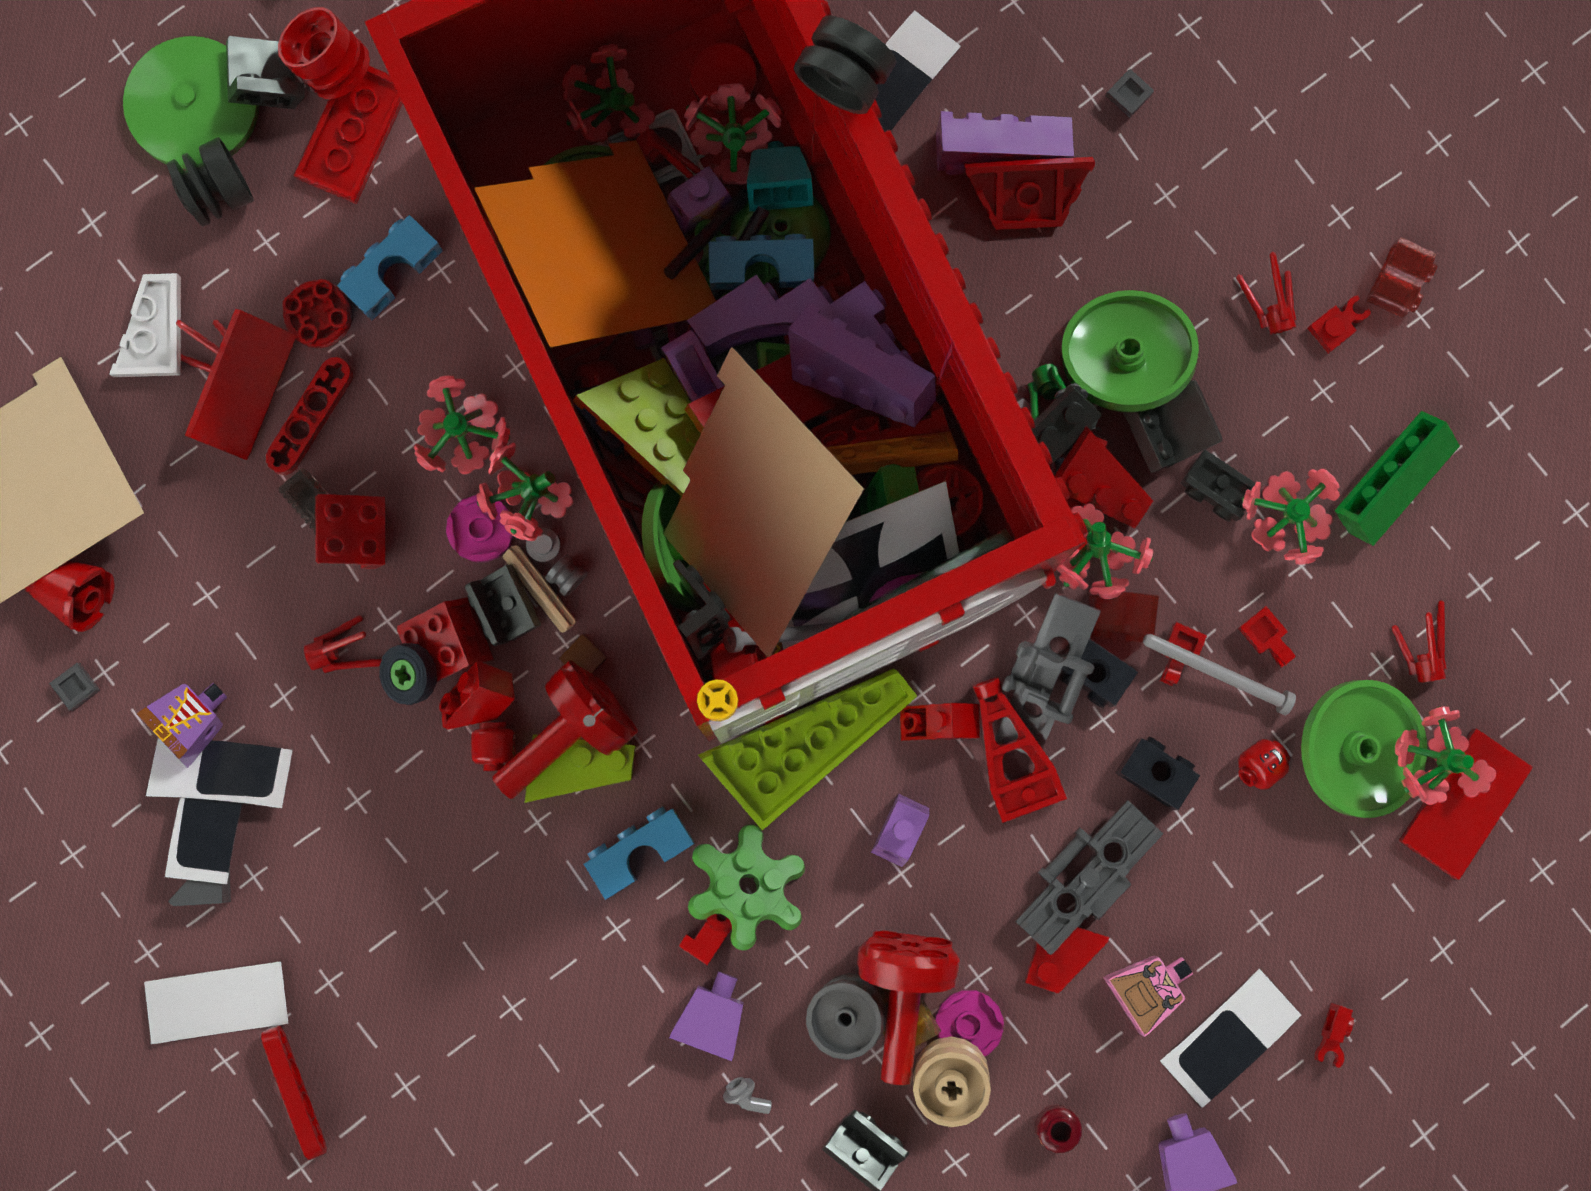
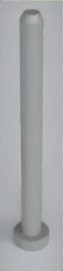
M841 622L786 627L779 642L805 640ZM739 627L727 628L724 631L723 642L725 649L729 653L740 652L744 646L757 645L746 631L742 632Z
M1146 634L1143 639L1146 647L1275 705L1276 711L1282 715H1288L1295 704L1296 695L1286 690L1283 693H1279L1153 634Z

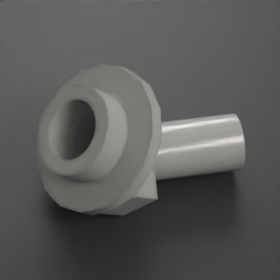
M739 1077L727 1084L726 1091L723 1094V1099L726 1103L740 1105L742 1109L769 1114L772 1105L771 1100L751 1097L755 1083L750 1078L744 1079Z

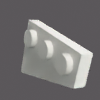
M177 273L143 274L130 312L132 317L128 329L121 338L119 344L121 349L116 364L113 363L109 375L112 377L181 375V328L176 325V321L181 320V276Z

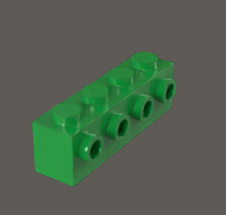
M1423 411L1414 418L1334 510L1349 534L1372 546L1377 543L1460 447L1448 423Z

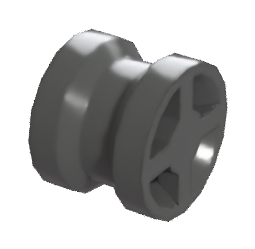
M566 554L551 568L545 579L550 584H557L560 587V593L567 597L581 584L588 572L583 567L578 568L575 566L573 558Z

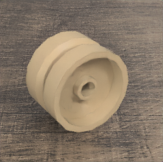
M950 1036L936 1039L922 1049L915 1061L913 1092L916 1105L923 1115L938 1125L948 1127L967 1125L980 1117L989 1103L991 1085L987 1060L977 1046L966 1039Z

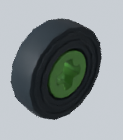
M403 643L390 648L383 655L379 666V678L389 698L399 704L412 705L426 700L433 693L437 683V669L434 659L425 648L419 644ZM407 671L411 675V679L407 680L408 677L403 672Z

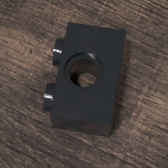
M1091 639L1088 640L1081 659L1097 665L1102 671V678L1098 683H1094L1086 677L1082 689L1089 693L1087 699L1100 708L1104 709L1106 705L1110 708L1114 707L1138 671ZM1063 666L1058 678L1068 685L1074 669Z
M1150 736L1147 740L1143 738L1136 739L1115 774L1169 809L1179 810L1200 777L1198 773L1193 771L1195 765L1179 755L1174 759L1164 752L1166 749L1165 745ZM1156 762L1163 763L1167 769V775L1162 781H1157L1151 773L1152 766Z

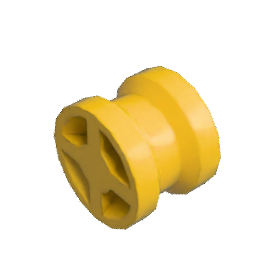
M715 679L701 687L697 703L700 711L706 718L720 722L734 715L738 707V697L736 690L730 683Z

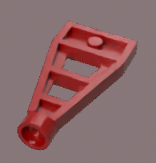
M999 677L990 678L974 685L973 689L980 703L990 791L1002 822H1007L1066 800L1067 797L1054 764L1003 693ZM997 694V698L995 701L988 702L985 700L986 698H989ZM1008 717L1018 733V738L999 745L996 743L992 724L994 720ZM1019 748L1028 754L1035 768L1033 773L1010 781L1004 776L1002 759L1006 752Z

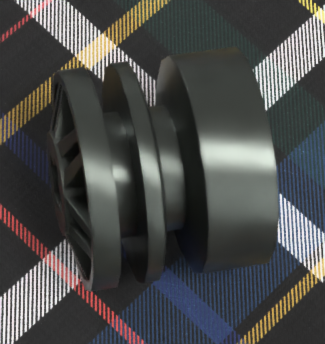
M219 137L199 146L203 162L198 165L188 153L182 155L187 168L186 171L183 170L175 159L167 162L172 185L185 209L194 216L202 227L210 224L206 207L219 219L222 217V211L218 201L224 199L234 211L254 201L240 169Z

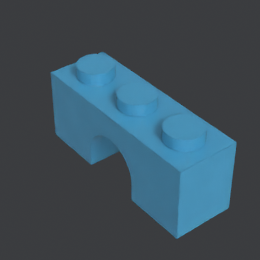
M410 215L404 220L399 219L390 227L389 235L381 243L376 242L369 247L364 255L365 259L357 267L351 266L341 276V282L337 285L371 321L396 298L384 284V275L390 266L396 263H405L420 274L443 252L439 243Z
M803 234L786 235L785 240H771V236L768 235L751 236L750 241H736V237L733 236L717 237L716 242H709L710 290H734L745 282L747 269L757 262H767L775 267L779 275V288H796L809 278L814 282L813 239H806Z
M661 807L646 817L649 823L639 830L633 825L617 835L619 842L607 848L604 843L587 854L590 860L584 863V866L605 900L637 881L629 866L630 856L636 848L643 845L653 847L660 854L663 861L667 862L695 844L674 809L666 811L664 807Z

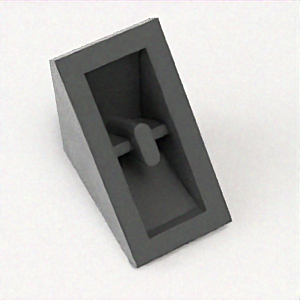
M230 869L227 884L187 880L168 902L172 906L231 902Z

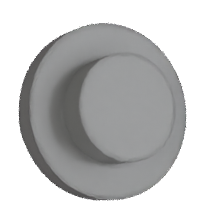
M541 528L543 533L541 536H537L535 541L526 540V549L534 560L547 562L554 559L559 553L560 540L552 530Z

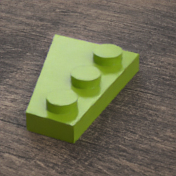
M578 740L526 787L524 803L632 780L636 746L624 745L619 751H615L612 755L607 756L596 750L585 740Z

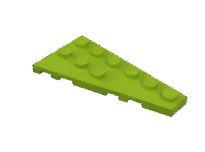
M664 358L575 396L573 402L581 410L585 408L598 420L596 424L605 432L609 430L624 444V449L664 486L668 484L681 496V500L690 482V478L683 472V469L701 434L684 410L691 401Z
M891 669L698 754V756L756 824L764 830L911 703L917 695L900 673L895 669Z

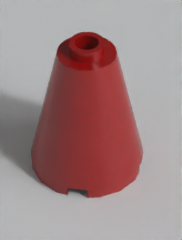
M67 561L24 588V590L69 629L84 632L95 626L104 616L99 611L104 602L111 603L115 584L113 575L102 567Z

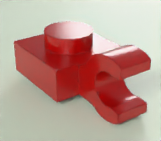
M1267 606L1238 628L1259 654L1268 649L1280 667L1287 665L1296 657L1293 651L1281 639L1288 631Z
M1175 622L1166 641L1200 655L1207 635ZM1170 658L1163 670L1160 681L1170 686L1177 684L1183 667L1186 664Z
M1331 1003L1321 1033L1323 1039L1315 1051V1060L1323 1062L1325 1054L1328 1051H1333L1335 1058L1332 1066L1340 1068L1343 1065L1345 1057L1340 1048V1043H1343L1344 1037H1349L1354 1026V1018L1351 1017L1352 1009Z

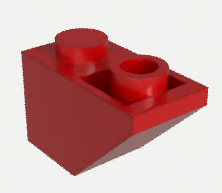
M476 661L467 672L461 675L458 683L449 693H445L440 701L439 710L442 714L443 728L449 730L496 720L515 699L512 673Z
M944 703L906 706L900 711L901 741L980 738L979 705Z

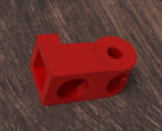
M722 914L711 915L707 918L706 923L694 939L686 934L679 947L708 965L732 929L730 920Z

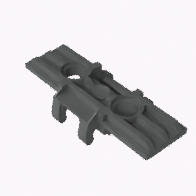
M1056 592L1035 643L1024 641L1019 644L1015 653L1018 656L1011 674L1005 678L1002 685L1004 691L1010 692V689L1015 690L1010 703L1042 748H1044L1055 720L1066 724L1072 722L1074 716L1071 713L1087 675L1092 674L1094 666L1082 660L1081 657L1101 612L1098 609ZM1058 636L1066 638L1070 644L1069 651L1064 654L1055 653L1050 646V641ZM1066 666L1074 669V672L1059 704L1050 700L1049 697L1062 667ZM1025 702L1037 704L1042 709V713L1039 715L1028 713L1025 708ZM1008 717L1003 718L995 738L1001 744L1018 738V733ZM1019 748L1015 749V750H1018V751H1020V752H1022V753L1027 754V753H1026L1024 750H1022V749H1019Z
M1128 800L1093 838L1079 827L1075 831L1076 837L1046 869L1041 868L1037 872L1049 885L1015 922L1050 955L1059 948L1090 914L1098 921L1106 914V911L1130 888L1131 883L1125 876L1163 835ZM1110 842H1116L1122 848L1121 859L1114 863L1107 861L1103 854L1105 846ZM1087 845L1093 851V854L1088 859V864L1075 878L1063 885L1056 877ZM1062 893H1070L1076 900L1075 908L1069 913H1062L1057 908V898Z

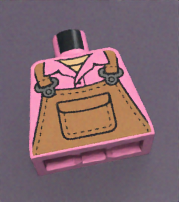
M1151 956L1110 973L1103 978L1137 1032L1145 1037L1184 1002L1185 996L1179 989L1178 984L1192 976L1193 973L1182 957L1165 967L1159 957Z

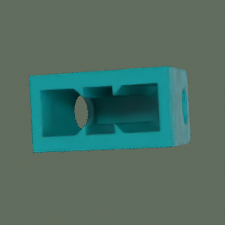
M772 141L768 143V149H757L751 153L747 176L749 212L755 211L758 206L771 210L814 205L812 176L800 147H785L780 141Z

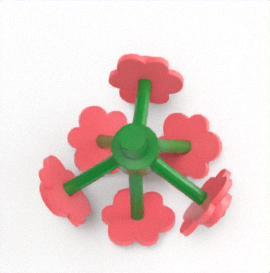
M615 44L603 45L598 48V52L592 53L591 63L603 62L607 64L602 69V77L596 79V86L587 84V76L584 75L586 68L583 65L573 64L564 75L562 87L565 90L564 100L567 101V108L569 110L565 113L566 124L571 127L573 132L579 130L582 136L591 143L597 140L604 142L608 138L607 133L611 130V124L606 118L613 111L624 112L625 118L620 121L619 125L624 130V135L628 139H634L638 134L641 135L644 131L648 130L649 125L656 118L655 113L649 110L647 104L642 103L638 107L633 105L634 96L631 92L634 90V83L630 78H627L628 72L626 69L619 68L616 70L614 66V61L624 60L628 57L627 50L618 49V45ZM585 90L599 95L601 103L589 109L583 107L578 111L572 100H578L581 91Z
M741 83L723 84L718 87V91L711 94L710 98L712 103L718 104L720 110L728 109L729 123L723 126L717 118L709 117L702 113L708 96L704 95L700 102L693 100L690 105L686 106L684 118L687 119L685 129L689 131L692 125L695 124L696 130L691 133L690 142L693 146L698 147L697 150L700 155H707L708 153L712 155L719 154L722 150L721 142H723L726 148L730 149V159L721 160L720 165L714 168V173L718 178H722L724 184L743 185L747 183L749 166H747L745 159L737 158V151L742 148L744 152L749 153L757 149H768L767 142L772 140L773 134L768 130V121L765 117L775 127L779 128L781 126V119L779 117L781 110L778 103L771 97L765 99L759 93L755 101L762 111L753 118H745L742 126L736 122V111L744 108L745 102L750 99V94L745 91V86Z
M441 376L429 383L430 389L427 390V396L430 398L434 397L438 402L446 401L449 414L445 415L442 408H435L433 411L423 410L419 415L421 424L418 426L417 431L421 436H425V442L428 445L434 446L432 450L424 448L420 444L413 446L417 462L426 470L433 471L437 469L440 472L446 470L445 461L437 456V454L451 437L457 438L460 443L454 449L455 456L451 459V463L454 467L458 468L461 474H469L475 469L483 468L484 460L490 455L488 448L480 446L476 441L468 445L465 439V435L468 432L494 438L492 453L500 445L505 447L510 440V428L506 427L505 417L500 418L495 431L486 429L496 424L494 416L498 412V406L494 401L487 400L485 394L480 393L476 397H467L463 404L466 410L464 415L456 412L452 397H458L461 394V390L465 388L466 384L463 379H455L454 376Z
M512 442L509 446L506 445L505 447L500 445L489 458L491 463L488 473L492 475L504 465L509 468V471L503 470L498 474L497 481L500 486L496 495L492 494L486 482L479 484L480 493H477V505L483 513L488 512L490 519L494 520L498 515L495 502L506 499L509 505L514 506L518 505L521 499H524L525 501L519 513L513 514L510 511L502 510L500 513V523L505 525L506 531L516 538L535 541L537 536H541L543 530L538 527V521L532 518L537 502L542 505V514L546 516L551 514L554 518H561L566 513V507H570L573 504V498L570 496L571 486L566 482L557 484L555 476L550 471L540 476L538 474L530 476L527 472H523L509 460L516 451V444Z
M1311 469L1308 472L1309 478L1306 483L1312 491L1304 499L1297 498L1296 493L1300 491L1301 486L1295 481L1294 475L1289 471L1282 472L1279 476L1272 475L1268 478V485L1262 490V497L1265 500L1260 499L1261 482H1256L1252 490H1246L1242 498V508L1247 512V520L1254 518L1257 506L1283 511L1284 518L1278 523L1272 517H1266L1264 520L1257 519L1254 522L1255 529L1252 531V538L1256 543L1262 545L1265 551L1269 552L1272 549L1281 551L1285 548V541L1283 539L1285 531L1282 528L1291 523L1295 524L1294 530L1298 535L1300 548L1289 550L1284 555L1285 560H1295L1296 564L1307 565L1315 562L1317 557L1322 556L1323 547L1307 546L1306 541L1313 543L1317 538L1325 540L1331 535L1329 525L1333 523V517L1330 514H1326V510L1322 505L1316 504L1311 508L1309 506L1317 496L1321 499L1328 498L1332 501H1336L1340 497L1338 491L1339 483L1325 469H1319L1318 471Z
M1088 503L1084 507L1074 506L1071 508L1072 513L1078 512L1086 525L1087 534H1084V537L1087 536V544L1080 551L1077 549L1056 568L1061 573L1059 579L1065 587L1073 590L1079 587L1082 590H1086L1089 585L1083 579L1087 577V570L1090 568L1089 560L1093 556L1100 559L1104 580L1094 582L1091 585L1090 593L1092 595H1099L1103 599L1116 598L1121 592L1126 590L1125 587L1129 585V581L1125 578L1111 577L1109 568L1115 571L1120 570L1124 563H1130L1135 558L1132 573L1139 574L1142 568L1147 569L1150 562L1153 561V549L1149 548L1151 538L1146 537L1142 541L1140 549L1136 551L1134 550L1136 543L1132 537H1124L1123 533L1119 531L1114 532L1111 537L1110 533L1106 531V525L1102 523L1104 520L1103 513L1100 510H1095L1093 504Z
M1436 707V709L1429 711L1428 717L1423 719L1421 722L1422 726L1439 725L1433 731L1434 738L1428 741V747L1431 750L1419 747L1420 742L1417 738V731L1414 729L1410 731L1405 730L1395 745L1398 765L1404 767L1403 775L1405 779L1401 781L1404 791L1412 798L1419 796L1421 801L1428 805H1434L1437 801L1443 803L1447 800L1446 792L1449 790V784L1445 778L1451 773L1462 774V777L1458 780V785L1464 789V794L1470 798L1476 797L1480 792H1488L1491 787L1490 782L1496 777L1495 769L1488 766L1486 761L1478 760L1474 764L1473 757L1464 753L1469 747V741L1465 736L1461 735L1460 728L1455 726L1448 729L1446 722L1460 718L1459 710L1450 711L1449 707ZM1414 754L1434 758L1438 767L1428 772L1418 770L1414 775L1405 766L1413 762Z

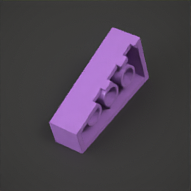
M941 111L936 130L938 171H946V174L949 175L965 173L964 163L1074 157L1072 117L1031 115L1025 118V122H1022L1012 114H1001L992 120H985L982 118V113L968 112L966 114L967 117L962 119L953 118V112Z
M810 303L788 328L792 380L915 428L936 401L935 375L896 352L890 356L884 352L876 340L869 336H866L864 340L847 331L848 324L838 318H835L833 322L820 315L821 308Z

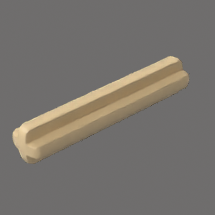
M518 545L509 548L504 553L503 559L508 565L513 564L521 582L559 631L563 633L571 629L577 622L576 618Z

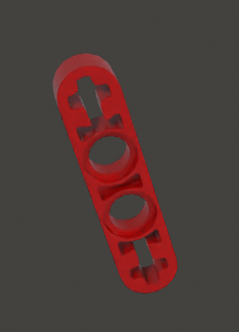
M331 357L325 360L267 450L266 463L275 473L280 475L293 473L303 460L353 379V371L346 361L339 357ZM342 366L341 371L344 377L342 379L335 378L330 385L336 390L334 394H331L325 387L319 386L322 381L328 386L332 379L329 370L331 368L337 370ZM317 393L325 394L327 397V405L320 411L312 410L310 407V399ZM304 421L308 423V435L303 439H295L292 435L293 426L297 422ZM286 438L294 445L300 446L298 451L292 447L288 451L287 457L290 459L288 465L282 463L277 467L278 460L275 459L276 454H284L289 448L286 443H283Z
M279 1025L261 1033L262 1044L304 1156L307 1160H311L326 1154L327 1147L285 1032Z

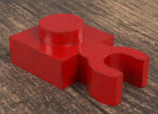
M1358 295L1350 298L1345 303L1343 312L1335 305L1307 328L1328 354L1357 331L1351 323H1360L1370 315L1371 311L1369 309L1362 314H1357L1353 311V305L1360 299Z

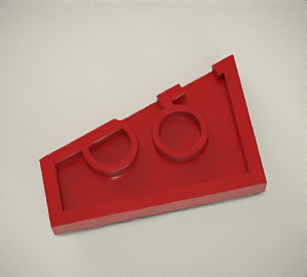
M1087 426L1054 476L1055 479L1058 477L1063 479L1070 497L1084 504L1091 503L1096 510H1100L1102 513L1134 529L1153 503L1152 498Z

